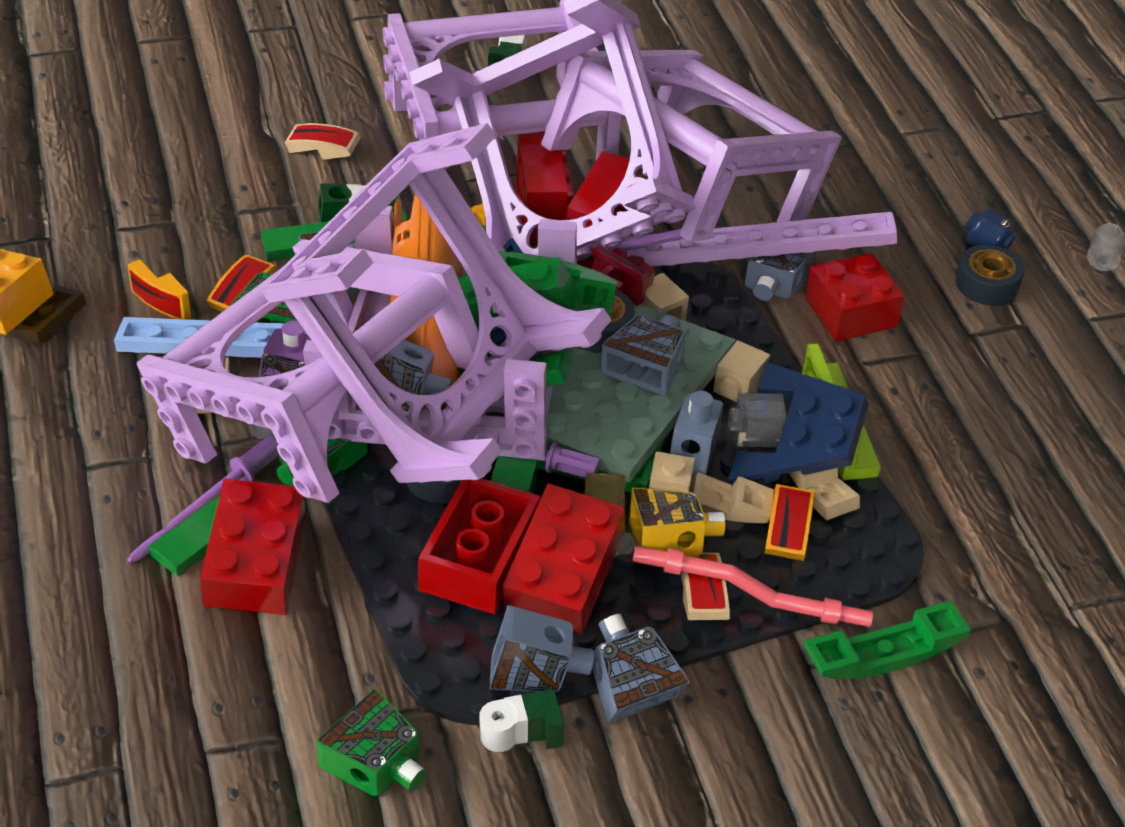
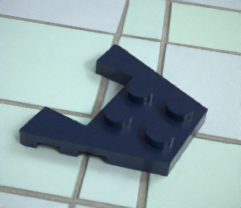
M766 363L758 386L761 398L792 400L776 452L737 451L728 478L730 484L733 485L739 476L750 481L764 478L766 483L779 480L781 474L800 470L802 475L852 465L869 405L866 395L772 363Z

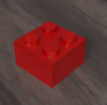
M873 253L811 266L805 294L806 300L835 341L898 327L905 297Z

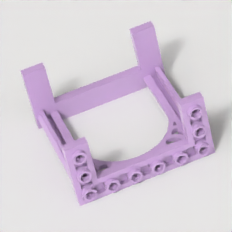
M560 0V7L411 22H403L400 13L388 14V27H383L384 45L388 47V54L383 55L385 73L389 74V81H384L386 100H391L395 112L408 111L409 119H413L415 137L419 138V140L462 130L455 103L439 96L431 98V95L434 94L413 86L409 72L437 60L448 49L468 41L558 32L559 35L582 23L566 14L563 4L565 0ZM594 47L588 51H598V49ZM570 59L557 64L556 78L560 87L564 81ZM556 99L497 106L489 105L497 136L545 131ZM443 104L453 106L447 111L440 112L435 110V108ZM598 111L582 119L580 127L598 125L596 160L602 151L618 155L622 114L613 111Z
M616 0L563 1L566 14L582 23L581 25L473 74L441 59H437L409 72L413 86L455 103L462 129L488 123L496 135V138L471 162L484 205L486 234L497 251L505 252L503 246L508 240L513 238L523 253L538 255V247L533 249L530 246V235L538 226L539 220L547 218L530 210L516 194L508 175L486 96L603 43L629 125L631 155L628 169L621 185L602 207L578 219L562 220L577 222V261L590 257L592 255L591 251L598 245H602L605 248L616 247L623 242L622 238L632 234L634 236L648 234L654 230L653 226L662 222H678L686 217L685 213L696 209L692 195L683 192L636 40L634 30L641 27L638 15ZM642 166V174L648 175L649 179L647 180L636 176L637 170ZM621 204L628 210L626 212H617L616 216L613 212L614 208ZM526 216L528 222L523 225L519 217ZM592 220L593 225L586 228L587 221Z
M640 50L650 86H660L657 98L654 97L667 142L707 166L693 199L696 209L688 212L679 236L689 242L711 238L736 176L798 170L776 222L807 220L842 136L834 131L818 132L703 64L701 61L704 55L696 50ZM585 51L572 57L568 62L567 72L561 89L557 93L556 103L550 120L546 124L545 134L541 143L548 150L572 149L582 119L589 114L598 111H613L625 115L607 51ZM719 105L741 114L774 135L722 139L685 115L702 106Z
M488 123L409 143L260 289L269 303L285 302L398 462L390 471L398 483L478 480L484 477L491 470L492 462L502 450L494 438L461 439L469 429L482 421L483 413L487 408L504 395L503 370L506 359L529 361L539 351H561L565 348L580 346L582 348L590 347L600 340L601 332L611 321L604 308L573 311L547 300L528 287L503 260L444 169V167L473 161L496 138ZM408 185L411 186L466 270L476 294L479 311L478 339L468 367L454 384L432 395L412 394L388 381L375 367L325 295V293L347 290L374 263L364 248L347 252L342 251ZM491 306H492V309H493V313H497V314H498V317H492V316H491V314H490V308H491ZM495 326L500 327L506 333L507 338L500 346H496L490 339V332ZM489 352L492 355L485 362V355ZM445 401L448 405L441 411V405ZM404 402L409 405L407 412L401 407ZM426 405L431 414V425L423 432L419 424V414L421 408Z
M387 206L355 238L356 249L364 248L367 251L392 255L394 229L392 206ZM540 219L538 224V256L549 258L559 256L562 261L577 264V222ZM360 289L348 324L352 334L390 304V295ZM307 340L303 349L305 366L323 357L312 340ZM539 351L535 353L532 357L548 354L555 351ZM506 359L503 370L504 398L492 403L483 413L482 421L469 429L461 440L494 438L502 450L498 456L545 461L547 453V415L554 385L547 387L546 363ZM346 391L333 416L328 439L345 438L355 442L385 444L364 413L355 411L356 402L349 392ZM422 408L419 414V424L423 432L431 425V414L428 408ZM498 412L505 417L487 416L486 414Z
M302 239L292 247L295 254L310 240ZM346 247L342 252H347V251H352V250H357V249H356V248ZM366 250L374 263L350 287L399 296L353 333L373 364L434 315L447 350L456 366L466 369L476 348L478 329L453 265ZM277 272L162 358L148 354L136 363L143 376L141 382L144 388L153 395L159 407L157 410L158 416L169 427L175 439L173 441L174 447L182 457L206 464L217 455L196 413V408L220 414L224 417L244 421L248 424L271 429L278 443V453L287 462L294 476L293 484L304 497L329 503L339 494L327 466V442L333 416L347 389L324 357L301 368L266 377L236 376L226 371L223 367L225 354L235 339L252 324L283 302L269 303L260 290ZM347 291L325 293L348 327L354 308ZM487 354L485 355V362L489 359ZM281 385H287V386H286L284 389H282V390L277 389V387H279V386H281Z

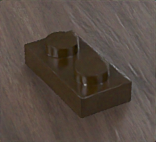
M60 286L53 287L54 294L11 331L13 338L42 345L87 304L83 292Z

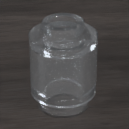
M1107 223L1094 231L1087 259L1095 269L1110 271L1120 265L1125 248V234L1118 225Z

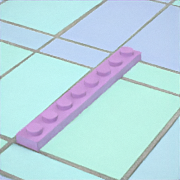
M893 212L714 228L711 238L708 240L689 242L686 239H680L625 252H627L628 257L630 255L643 257L644 263L650 266H672L682 263H705L714 260L778 256L780 254L801 252L812 253L814 251L833 249L845 250L866 246L879 247L887 244H897V230ZM648 234L642 236H627L625 238H622V241L632 240L655 234Z

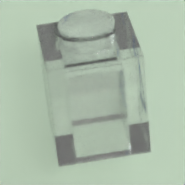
M738 393L736 408H730L729 430L735 431L737 446H778L786 420L783 394Z

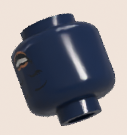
M987 209L982 214L975 212L964 227L969 231L966 236V242L971 247L985 244L999 246L1008 250L1017 236L1013 233L1014 223L994 209Z

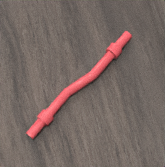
M636 545L634 548L633 562L663 567V572L680 575V571L727 580L772 608L820 617L821 622L835 625L838 624V621L870 627L872 624L873 611L844 606L842 601L824 598V601L779 593L734 565L685 556L684 551L668 548L667 552Z

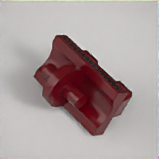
M602 245L594 247L592 252L594 263L591 269L617 280L616 290L627 295L633 304L638 306L644 303L646 289L653 285L654 267L646 263L638 266L630 262L627 252L618 247L612 251Z

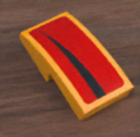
M245 254L223 275L208 296L206 302L210 308L223 312L230 307L231 303L257 273L274 274L277 270L276 265Z
M141 259L127 264L131 291L140 300L169 317L184 320L191 319L188 291L171 273L157 278Z
M776 484L764 554L804 561L815 491Z

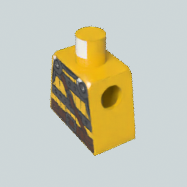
M632 488L629 524L636 546L667 552L668 548L684 551L685 556L695 557L703 553L704 536H724V513L703 512L696 494L692 492Z

